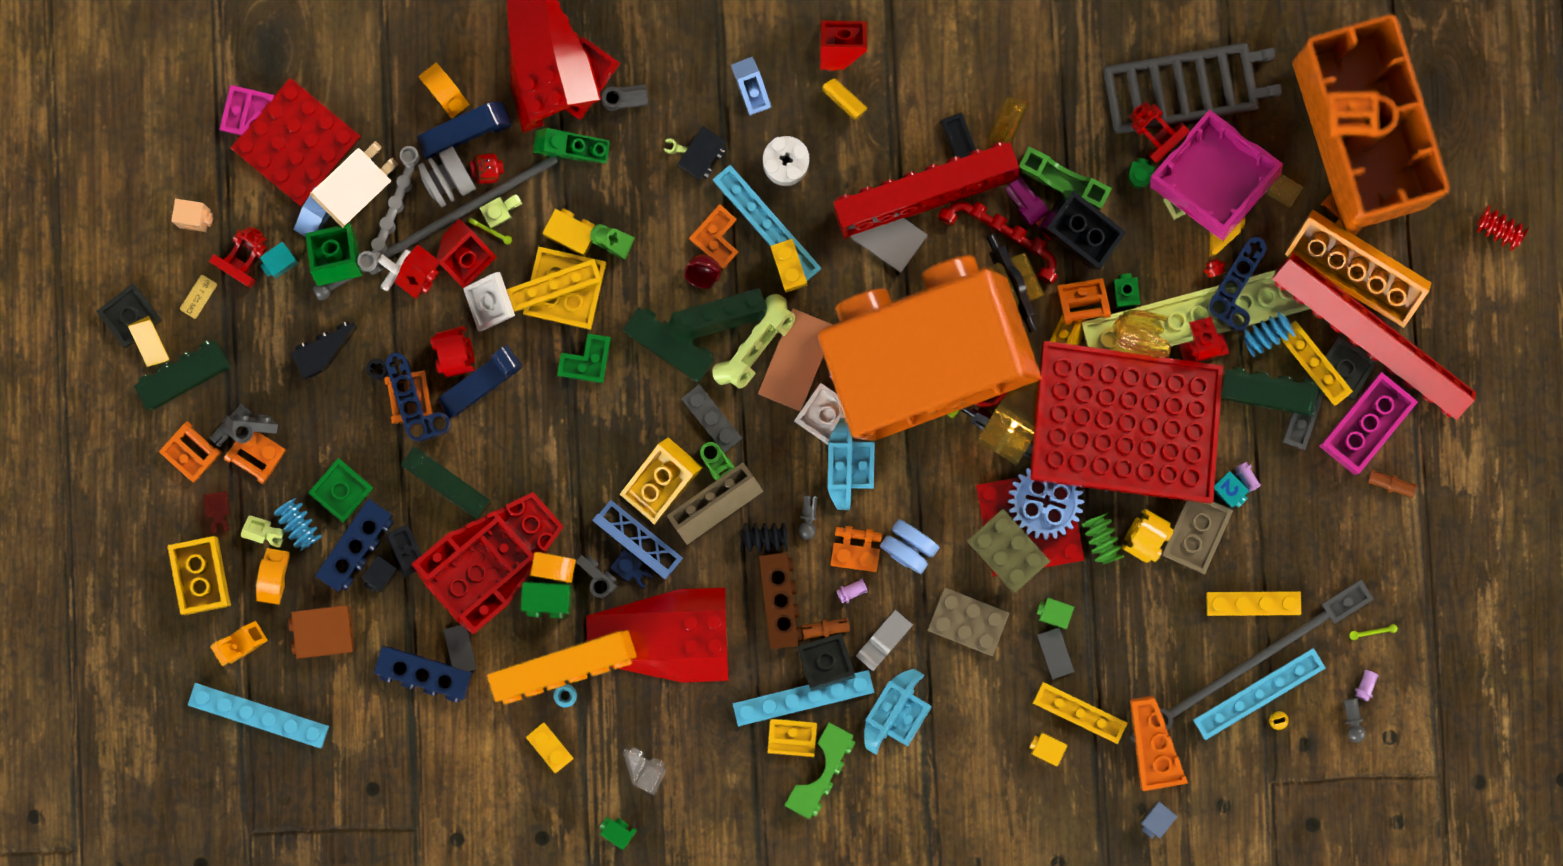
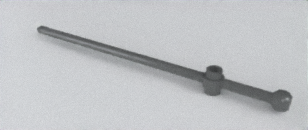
M551 156L387 248L386 253L383 255L389 259L557 163V157ZM377 262L376 268L369 272L373 276L384 270V268ZM351 279L321 286L315 284L313 291L318 300H325L330 296V291Z

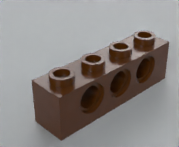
M787 553L759 556L770 650L798 646V641H802L801 627H796L795 618H799L798 604H793L792 595L797 594L795 580L790 581L789 574L790 571H794L792 557L787 558ZM776 571H781L785 575V580L781 584H775L771 580L772 574ZM783 594L787 597L788 603L785 607L780 608L775 605L774 598L777 595ZM782 617L788 618L791 622L790 628L786 631H782L777 627V621Z

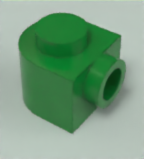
M1137 158V162H1131L1128 182L1133 188L1143 189L1150 183L1155 166L1150 165L1151 161Z

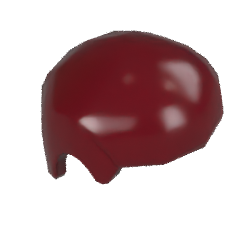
M704 254L693 256L688 261L684 270L685 279L691 285L702 289L712 288L721 275L719 263L711 256Z

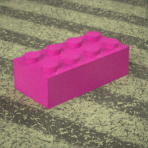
M1381 372L1375 376L1321 442L1319 447L1353 475H1357L1364 469L1418 401Z

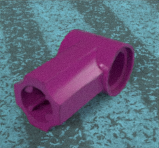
M1021 177L1005 188L1007 194L1019 208L1018 211L1021 217L1029 226L1049 213L1042 200L1033 194Z

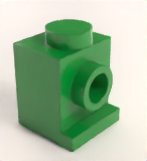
M1131 273L1119 274L1118 279L1113 280L1115 309L1139 307L1141 302L1138 278H1132ZM1129 286L1131 293H1124L1123 287Z
M608 816L599 827L603 830L600 835L622 850L626 848L637 829L633 827L630 831L627 829L629 824L618 817L616 820H613Z

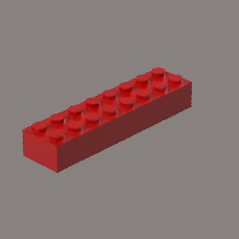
M997 142L990 149L984 151L982 149L974 150L967 157L961 159L960 157H953L947 160L946 164L940 166L938 164L930 165L925 168V171L917 174L916 172H909L903 175L902 179L896 181L889 179L882 182L881 186L875 188L865 187L859 190L858 194L852 196L850 194L842 195L837 198V201L833 202L835 217L843 239L878 226L902 218L905 219L1014 182L1019 177V165L1011 143ZM877 217L878 222L874 223L872 218ZM855 225L856 227L854 229L847 230L849 226Z

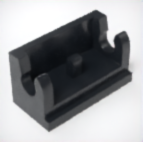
M408 524L386 533L384 538L403 579L416 573L412 563L422 554Z

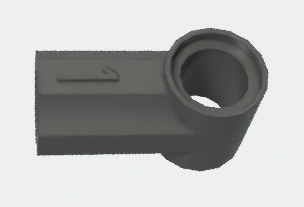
M646 85L621 88L608 87L602 94V105L608 111L647 106ZM609 94H615L619 101L615 104H610L606 101V97Z

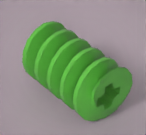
M1107 514L1092 518L1082 524L1083 527H1090L1085 535L1093 536L1088 543L1089 545H1096L1092 553L1100 555L1095 559V562H1103V565L1125 557L1124 554L1116 553L1121 549V545H1113L1118 540V537L1110 536L1115 529L1107 528V525L1112 522L1111 519L1103 518Z

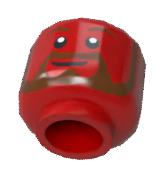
M494 153L475 155L473 161H469L471 179H475L477 184L496 183L499 180L500 174H504L503 161L498 160Z

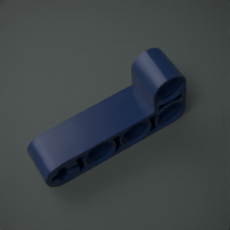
M490 102L428 130L416 138L424 158L430 159L439 156L440 152L451 146L456 148L488 132H499L512 126L504 103Z
M1253 237L1244 244L1207 305V313L1212 319L1235 332L1243 330L1250 322L1249 313L1236 305L1235 301L1265 254L1266 243L1259 237ZM1256 244L1258 245V251L1250 259L1247 257L1252 250L1250 246ZM1238 263H1244L1247 265V274H1241L1238 272ZM1230 282L1235 285L1236 292L1234 294L1226 292V283ZM1213 303H1221L1224 306L1223 313L1218 314L1214 312ZM1239 314L1243 317L1244 323L1242 326L1234 324L1233 315Z
M506 345L491 356V360L449 389L436 401L450 419H453L518 372L523 365L510 347Z
M400 353L390 354L386 359V367L408 437L416 442H422L448 433L452 424L450 418L444 413L439 412L425 416L407 358ZM398 358L400 362H403L400 364V369L403 374L407 372V375H399L398 370L392 367L395 364V359ZM403 380H407L410 383V388L406 392H400L398 389L399 383ZM411 402L416 403V412L411 415L406 414V405ZM438 418L446 420V426L442 430H437L434 427V422ZM415 425H422L424 428L423 434L419 437H415L412 434V428Z

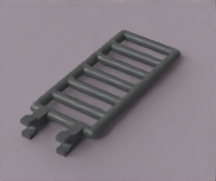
M1240 43L1104 67L1103 73L1114 132L1119 134L1135 130L1130 126L1133 122L1123 124L1121 122L1113 74L1127 72L1134 110L1137 106L1142 105L1136 70L1150 68L1156 106L1163 112L1160 117L1168 125L1200 120L1208 110H1211L1218 116L1255 111L1259 109L1258 99L1280 96L1282 94L1281 84L1256 89L1252 63L1274 60V48L1250 52L1247 43ZM1241 53L1249 102L1235 103L1227 58L1229 54ZM1218 57L1227 106L1213 108L1204 61L1206 58ZM1195 60L1204 110L1190 112L1182 62ZM1172 64L1181 114L1167 116L1159 66ZM1154 118L1145 128H1155L1162 125Z

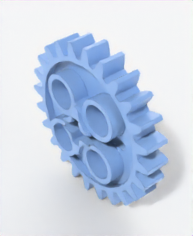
M1027 468V477L1019 474L1018 477L1021 483H1012L1017 489L1016 491H1009V494L1014 496V499L1008 500L1009 504L1014 505V508L1010 509L1009 513H1016L1017 516L1013 520L1021 521L1020 528L1027 527L1026 535L1034 531L1035 539L1039 537L1040 533L1043 534L1044 540H1047L1049 533L1056 539L1057 531L1065 535L1064 527L1072 530L1074 527L1071 521L1079 522L1075 514L1083 513V510L1077 507L1084 503L1083 500L1077 497L1083 491H1076L1075 488L1077 486L1041 482L1044 490L1042 493L1036 494L1031 489V485L1035 481L1030 480L1031 470ZM1061 487L1066 491L1064 500L1056 499L1054 496L1056 488ZM1026 495L1039 499L1048 496L1050 502L1064 504L1066 508L1062 509L1054 505H1048L1044 508L1042 502L1026 499ZM1027 504L1036 505L1038 509L1036 516L1026 514L1025 507ZM1050 510H1056L1060 513V520L1053 523L1048 519Z

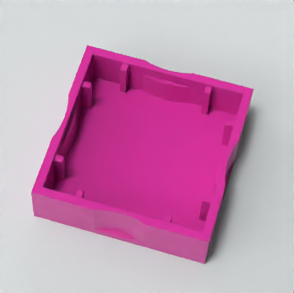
M1208 110L1188 133L1182 145L1173 151L1152 174L1150 187L1224 241L1281 175L1283 163L1257 144L1245 139L1233 126L1211 110Z

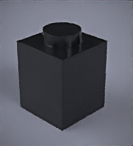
M377 555L362 576V579L366 581L364 586L374 593L377 590L383 592L399 569Z

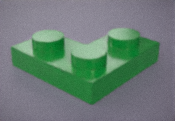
M587 334L584 356L561 353L557 376L603 384L611 337Z

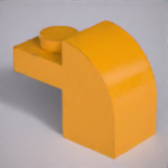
M434 63L418 76L451 119L470 105L457 86L437 63Z
M267 548L264 559L261 560L259 567L256 601L280 605L285 588V573L290 559V552Z
M535 552L531 576L572 583L576 560Z
M254 621L241 627L232 635L215 642L210 647L220 664L224 666L243 658L268 640L258 623Z

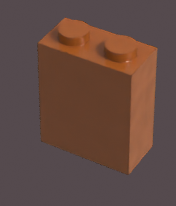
M349 605L291 612L292 617L288 618L289 630L294 633V641H291V651L293 655L296 654V659L355 652Z

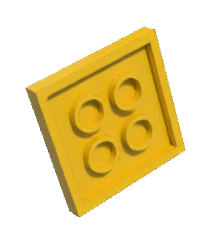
M538 247L531 281L592 260V258ZM594 259L603 281L607 262ZM602 282L525 308L523 315L591 330Z

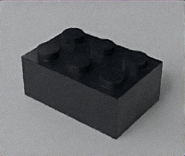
M1074 190L1062 193L1038 227L1087 267L1098 270L1102 268L1126 234L1125 230Z

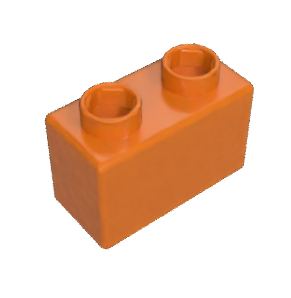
M1386 15L1310 38L1294 58L1293 67L1343 228L1347 231H1353L1421 211L1445 195L1449 190V184L1396 17ZM1377 92L1378 136L1343 134L1337 135V137H1329V93ZM1337 118V125H1369V118Z
M962 256L944 261L925 270L922 273V278L926 290L892 303L887 289H875L852 296L836 305L835 309L840 323L820 330L818 338L852 437L876 441L1041 379L1008 279L1005 276L987 268L979 270L974 256Z

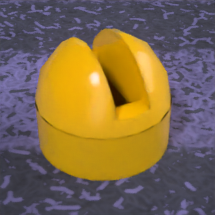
M1282 711L1273 712L1269 717V724L1273 729L1282 730L1288 725V716ZM1285 718V722L1274 724V720Z

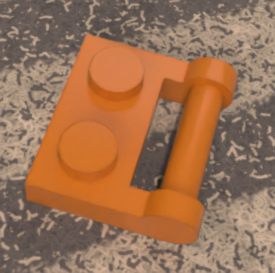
M1377 92L1329 93V137H1337V135L1343 134L1378 136ZM1337 118H1369V125H1337Z
M1103 278L1057 286L1065 325L1072 324V321L1102 316L1103 318L1111 317ZM1101 303L1100 308L1070 312V308Z
M426 371L413 372L412 375L425 416L433 414ZM385 377L384 381L385 385H388L393 415L391 416V423H403L390 377ZM401 381L404 385V391H408L410 388L409 381ZM411 402L407 404L408 413L406 414L411 415L416 412V403Z
M187 421L161 448L159 453L189 480L195 483L210 465L220 457L222 451L209 444L193 429V425ZM185 435L208 454L204 460L181 440Z
M253 432V436L248 442L238 443L235 441L225 455L224 460L228 463L233 462L258 478V482L264 484L281 460L286 449L260 432ZM240 449L266 464L265 469L262 471L239 456L238 452Z

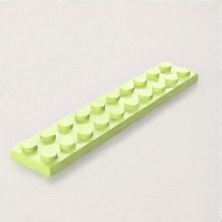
M1275 271L1250 277L1235 301L1236 305L1249 313L1250 322L1248 326L1261 323L1260 321L1262 320L1264 322L1269 321V316L1277 319V312H1280L1283 316H1288L1310 310L1311 308L1305 304H1299L1287 290L1283 291L1275 285L1272 279ZM1233 283L1225 284L1227 293L1234 294L1236 292V287ZM1218 286L1111 314L1110 318L1100 317L1082 322L1087 347L1147 354L1193 341L1189 322L1210 317L1207 313V305ZM1219 302L1213 303V310L1221 314L1224 311V306ZM1239 314L1233 315L1234 324L1242 326L1244 323L1243 317ZM1212 319L1217 334L1232 331Z

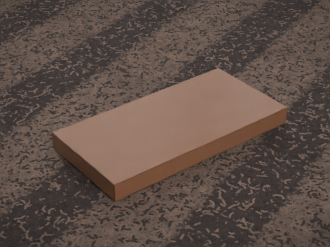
M792 309L791 312L796 316L795 322L785 337L781 336L758 395L801 412L824 356L818 333L820 330L833 324Z

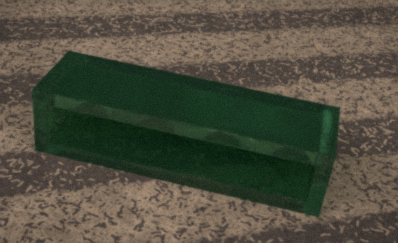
M760 288L674 312L670 318L669 325L676 343H681L763 319L767 306Z
M638 307L623 328V332L700 385L715 363V359L712 358L714 354L703 346L701 349L694 346L693 343L695 341L683 333L680 336L675 333L674 330L676 328L664 320L661 323L656 320V314L645 307L642 310Z
M207 340L199 345V350L193 353L191 351L183 353L178 357L179 361L173 364L168 362L158 368L159 372L152 376L149 373L140 377L137 380L139 383L135 384L134 388L145 408L152 412L231 368L232 365L220 343L216 340L213 342Z
M1232 367V370L1226 369L1221 398L1226 401L1314 417L1319 386H1315V382L1309 380H1302L1301 383L1293 382L1292 378L1279 375L1277 379L1269 377V374L1265 372L1255 371V374L1246 373V369Z
M415 446L401 463L402 467L477 520L482 517L492 503L487 497Z

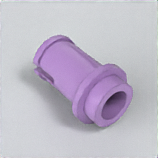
M1244 462L1234 468L1236 471L1235 475L1240 477L1244 486L1251 492L1260 487L1261 484L1250 469L1252 467L1251 464L1248 465L1247 462Z
M862 579L845 587L840 586V589L836 590L841 603H849L850 599L868 592Z
M1365 670L1358 689H1355V697L1369 701V698L1373 697L1371 693L1379 675Z

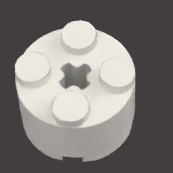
M791 136L773 139L767 145L763 154V168L768 178L780 186H790L801 181L806 176L809 168L807 147L800 140ZM790 157V161L792 163H787V165L784 166L782 165V160L780 159Z

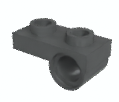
M235 413V416L226 415V432L238 443L248 442L252 438L253 432L277 433L278 424L268 415L259 414L257 418L249 417L245 413ZM243 426V431L236 435V429Z
M581 555L576 561L579 566L594 578L590 583V591L594 596L605 598L618 587L614 584L617 579L608 571H605L604 574L597 569L599 563L591 556L585 558ZM598 581H605L607 584V590L603 594L595 592L594 586Z

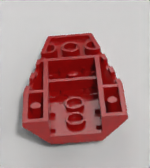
M507 0L511 92L522 133L544 125L542 119L571 106L584 108L601 100L590 57L587 51L582 48L581 40L571 28L570 21L561 10V4L558 0Z
M532 492L497 511H493L458 530L446 534L414 561L412 566L424 585L450 615L474 635L510 604L522 587V583H525L531 574L535 552L545 554L564 526L537 495Z
M725 588L677 589L586 616L587 642L618 632L629 631L637 658L631 659L632 664L616 669L682 683L728 681Z

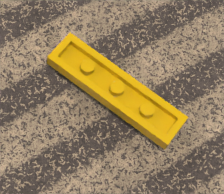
M592 259L506 289L513 311L517 312L600 283L602 279L596 262Z
M1295 320L1291 323V326L1296 336L1294 337L1288 332L1289 340L1285 341L1281 337L1280 339L1332 404L1336 406L1350 395L1353 390Z
M1206 592L1207 616L1301 615V592Z
M1042 682L1033 701V704L1116 744L1119 743L1128 724Z

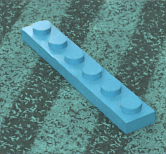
M731 165L713 179V182L770 246L793 239L807 282L822 270Z
M1314 648L1196 717L1193 719V722L1204 740H1207L1324 670L1325 666Z
M869 670L855 673L856 678L811 691L809 685L733 703L737 724L742 726L874 693Z
M195 683L188 706L318 748L323 747L329 729L328 725Z

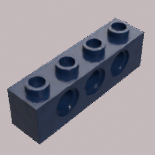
M368 499L315 576L338 592H342L343 589L347 591L354 581L351 577L355 571L358 570L360 572L366 564V555L369 551L374 552L380 544L378 538L382 532L387 533L393 525L394 521L391 519L394 515ZM369 521H373L376 525V529L372 534H366L364 531V526ZM359 540L362 543V550L355 554L351 551V544ZM341 560H347L349 563V568L344 573H340L337 568Z
M385 645L381 647L374 674H378V679L391 683L393 679L401 681V686L414 689L415 686L424 688V693L437 696V692L445 694V699L458 703L460 699H466L474 673L473 671H464L443 662ZM397 662H403L406 665L407 670L405 674L400 675L396 672L395 665ZM420 668H424L429 672L427 681H421L418 678L417 673ZM442 675H447L451 678L452 683L449 688L441 686L440 678Z

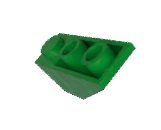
M544 128L536 130L533 153L606 164L610 141Z

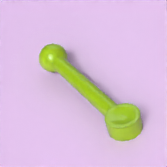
M469 218L468 222L500 238L506 245L511 244L512 238L510 236H504Z
M1391 624L1386 628L1369 631H1351L1349 638L1357 640L1358 637L1384 632L1396 633L1398 628L1395 624Z

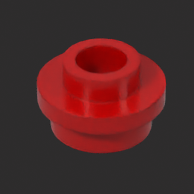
M1213 259L1205 263L1206 267L1203 268V272L1207 273L1208 278H1212L1224 273V266L1226 264L1225 261Z

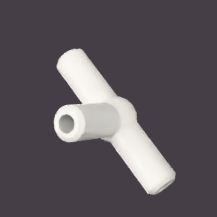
M405 249L396 263L383 254L380 255L377 262L390 271L381 284L383 290L389 291L395 282L404 259L410 253L409 250Z

